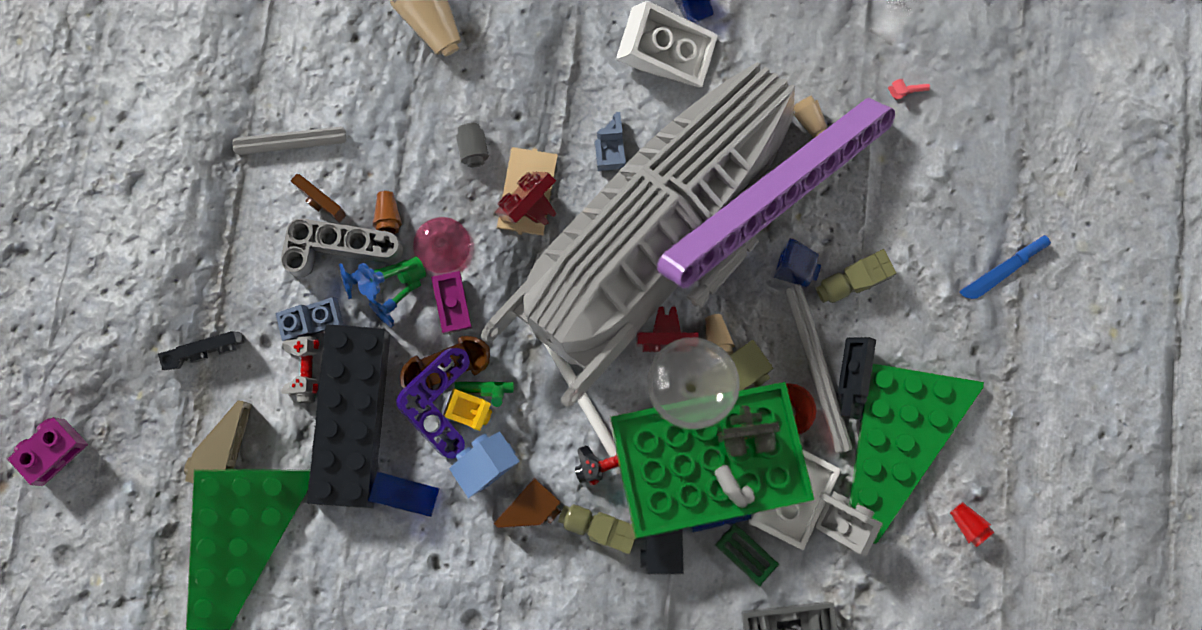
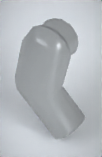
M727 465L715 471L723 491L737 506L746 507L747 503L754 501L755 497L751 488L745 486L740 489Z

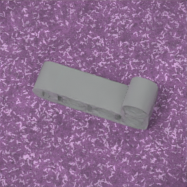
M295 219L288 225L286 230L281 264L293 276L304 278L313 270L316 252L383 263H394L402 257L403 247L397 237L390 232L308 219ZM309 229V234L305 239L297 240V235L301 230ZM332 233L337 234V240L333 244H325L328 235ZM358 238H366V243L362 248H353V244ZM389 243H391L393 248H389L387 253H385L381 247H388ZM302 256V265L298 268H292V261L296 257Z

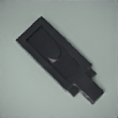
M230 331L158 353L162 370L180 369L184 361L190 359L191 363L208 359V353L218 351L219 355L236 351V345L243 344L244 339L242 333Z
M847 337L845 341L837 394L841 395V402L843 403L842 417L854 420L862 419L864 404H866L875 353L876 339Z

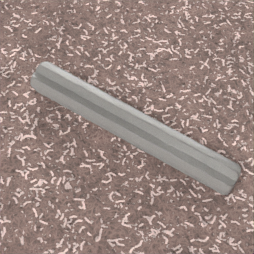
M332 127L233 139V150L237 155L341 144L346 142V131L344 127Z

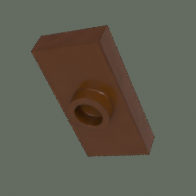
M296 174L290 180L299 191L308 197L305 202L317 212L322 208L339 223L346 217L345 211L302 175Z

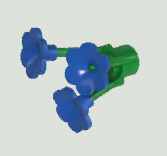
M417 256L375 270L369 269L365 263H362L358 266V270L352 274H349L344 269L342 263L339 264L340 274L348 299H352L353 285L358 284L360 293L366 295L369 299L370 308L390 328L395 326L390 313L397 307L396 304L412 290L420 287V279L426 277L424 265ZM397 275L402 284H409L393 299L389 298L383 304L374 300L376 295L380 293L379 284L383 283L384 279Z

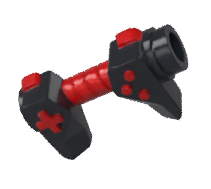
M583 446L578 449L580 465L575 467V473L581 484L585 482L590 485L598 484L603 479V472L619 467L617 455L603 461H598L589 446Z

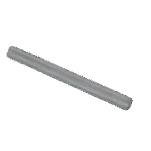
M800 284L792 285L786 289V293L835 452L839 454L852 449L844 419L841 416L839 403L803 288Z

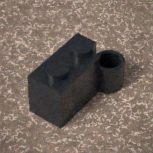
M683 529L645 537L646 549H640V568H646V574H684Z

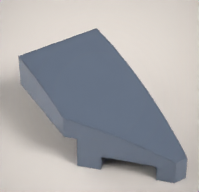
M616 112L604 129L601 128L597 132L595 151L598 171L622 169L626 165L620 112Z

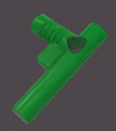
M455 381V389L466 393H481V396L492 397L491 404L494 407H500L503 403L504 393H514V382Z

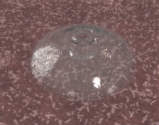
M684 338L668 344L655 356L647 375V391L653 407L666 421L685 429H703L720 422L731 411L739 393V376L733 360L721 347L700 338ZM688 383L694 384L696 391L688 392L685 385Z

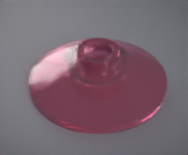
M436 217L425 222L416 232L413 241L415 256L421 260L425 269L434 273H449L458 269L468 258L471 247L470 237L464 226L448 217ZM439 238H443L446 240V243L443 247H437L435 245L436 241Z

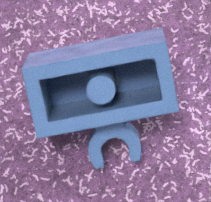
M500 431L490 437L485 433L471 442L473 448L468 447L456 455L458 461L449 468L468 498L489 487L520 462L515 455L516 452L510 443L506 442Z

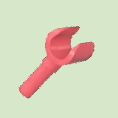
M901 78L894 81L888 89L892 97L899 100L913 92L929 91L930 84L906 86Z

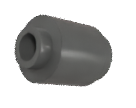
M467 123L459 126L456 139L461 163L467 164L470 168L484 165V161L489 158L484 130L480 129L478 123Z

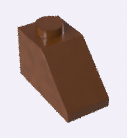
M534 478L494 522V525L498 528L543 525L546 521L551 524L561 513L558 507L562 502Z

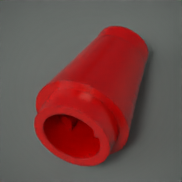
M964 502L960 503L950 512L968 544L972 542L976 548L994 533L990 528L992 524L969 506H966Z

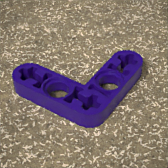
M459 348L445 350L410 382L397 397V406L403 415L441 456L450 459L456 458V455L464 450L465 441L432 402L468 368L469 356L463 349ZM450 355H459V367L452 366L446 373L438 368L439 365L446 368L451 363ZM431 373L438 374L441 380L439 387L434 390L429 389L426 385V378ZM408 395L417 396L418 398L415 400L417 406L420 409H425L427 406L428 409L419 413L413 407L406 408L408 403L406 397ZM429 415H434L438 419V427L432 432L425 430L423 424L425 418ZM443 434L450 440L455 439L456 441L453 443L454 451L448 449L445 451L447 447L446 442L437 436Z

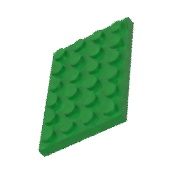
M786 382L609 417L635 539L815 500ZM740 413H746L748 428L742 429ZM770 428V434L720 439V434L755 429L757 433V429ZM727 465L740 489L745 486L751 488L755 497L754 501L747 503L746 507L737 506L723 491L715 475V471L718 468Z

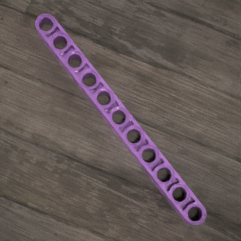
M871 98L862 101L667 250L659 259L657 265L658 273L682 288L691 286L885 133L893 124L895 110Z

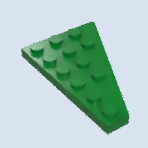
M873 364L866 404H864L862 419L860 420L849 506L856 508L857 504L873 511L872 518L883 523L873 544L878 543L982 391L984 382Z
M193 469L185 630H230L308 491L310 469Z

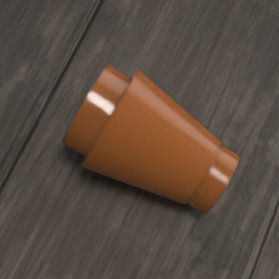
M391 191L378 192L373 227L376 230L390 232L395 235L399 232V227L402 223L394 193Z

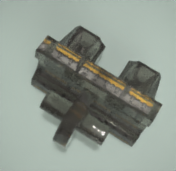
M748 405L741 406L740 415L730 416L731 425L741 424L742 427L723 429L721 433H718L719 443H725L729 458L746 455L745 439L751 438L755 440L757 454L773 452L775 450V434L779 432L778 422L753 425L754 422L762 421L761 412L751 414Z

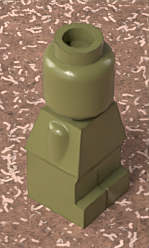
M882 249L845 267L843 274L836 273L823 279L821 285L816 287V291L823 303L827 301L835 303L848 297L852 292L860 293L864 290H869L891 279L897 273L885 249Z
M576 504L570 507L563 506L558 522L564 524L566 530L579 535L588 533L590 541L630 554L635 541L632 524L602 512H598L597 515L593 516L590 509Z

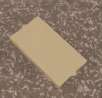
M512 147L503 196L509 192L512 194L519 187L517 185L519 179L527 172H549L554 178L558 154L540 152L536 148L527 150ZM552 186L544 194L549 202ZM523 216L517 223L503 221L498 218L497 228L516 231L519 235L528 233L544 236L545 225L535 223L526 216Z

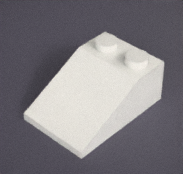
M645 1L631 9L616 60L638 70L700 88L703 86L718 35L658 5Z

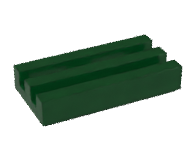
M733 523L730 529L714 545L759 587L780 565L736 523ZM734 533L738 534L770 566L766 569L732 535ZM728 541L751 564H753L762 573V575L758 577L756 574H754L729 549H727L724 546V544Z

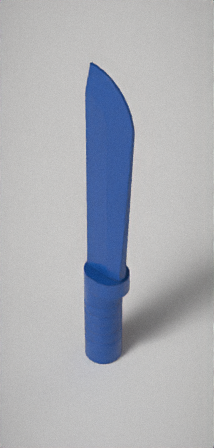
M1043 235L1015 253L1011 258L959 291L960 294L969 299L981 297L1018 268L1027 264L1029 258L1051 245L1050 239Z

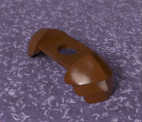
M462 336L458 338L457 344L422 359L418 355L413 356L401 370V386L404 389L440 354L449 348L463 349L469 356V366L465 372L470 370L474 376L478 375L489 365L490 347L478 337ZM450 355V358L454 361V366L459 367L458 359L460 356ZM431 373L426 378V385L431 390H433L432 386L441 382L439 375L436 373Z

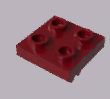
M527 172L517 182L519 187L512 194L509 192L500 199L497 204L499 208L494 213L501 220L511 223H517L523 216H526L535 223L547 225L548 220L545 218V215L549 214L555 217L556 212L544 194L556 180L549 172Z
M660 306L657 310L653 332H638L636 334V347H642V352H660L661 347H672V352L689 353L691 347L698 345V333H681L676 307L672 306L669 310V315H666L664 307Z

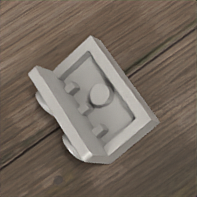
M821 492L819 498L826 501V504L814 528L852 550L867 556L883 523L872 518L873 511L857 504L856 508L849 506L850 499L837 492H833L832 496Z

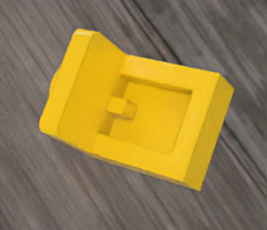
M453 388L443 415L448 419L480 431L482 425L486 426L490 420L492 409L489 408L491 403Z

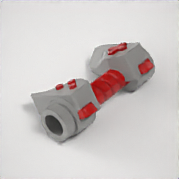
M298 337L297 340H286L282 343L285 352L301 356V374L285 384L281 393L295 395L298 403H314L318 384L317 380L312 378L313 355L318 353V338Z

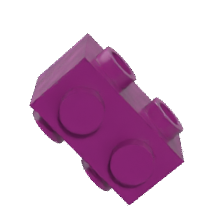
M52 417L44 420L38 425L37 432L29 439L18 443L13 450L14 453L7 458L30 485L44 486L88 446V443L66 419Z

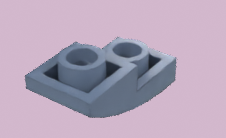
M334 297L307 306L298 305L275 313L282 341L325 332L326 324L344 326L338 299Z

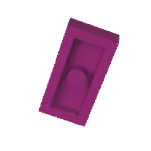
M456 271L432 276L431 279L442 333L449 334L472 329L461 272Z

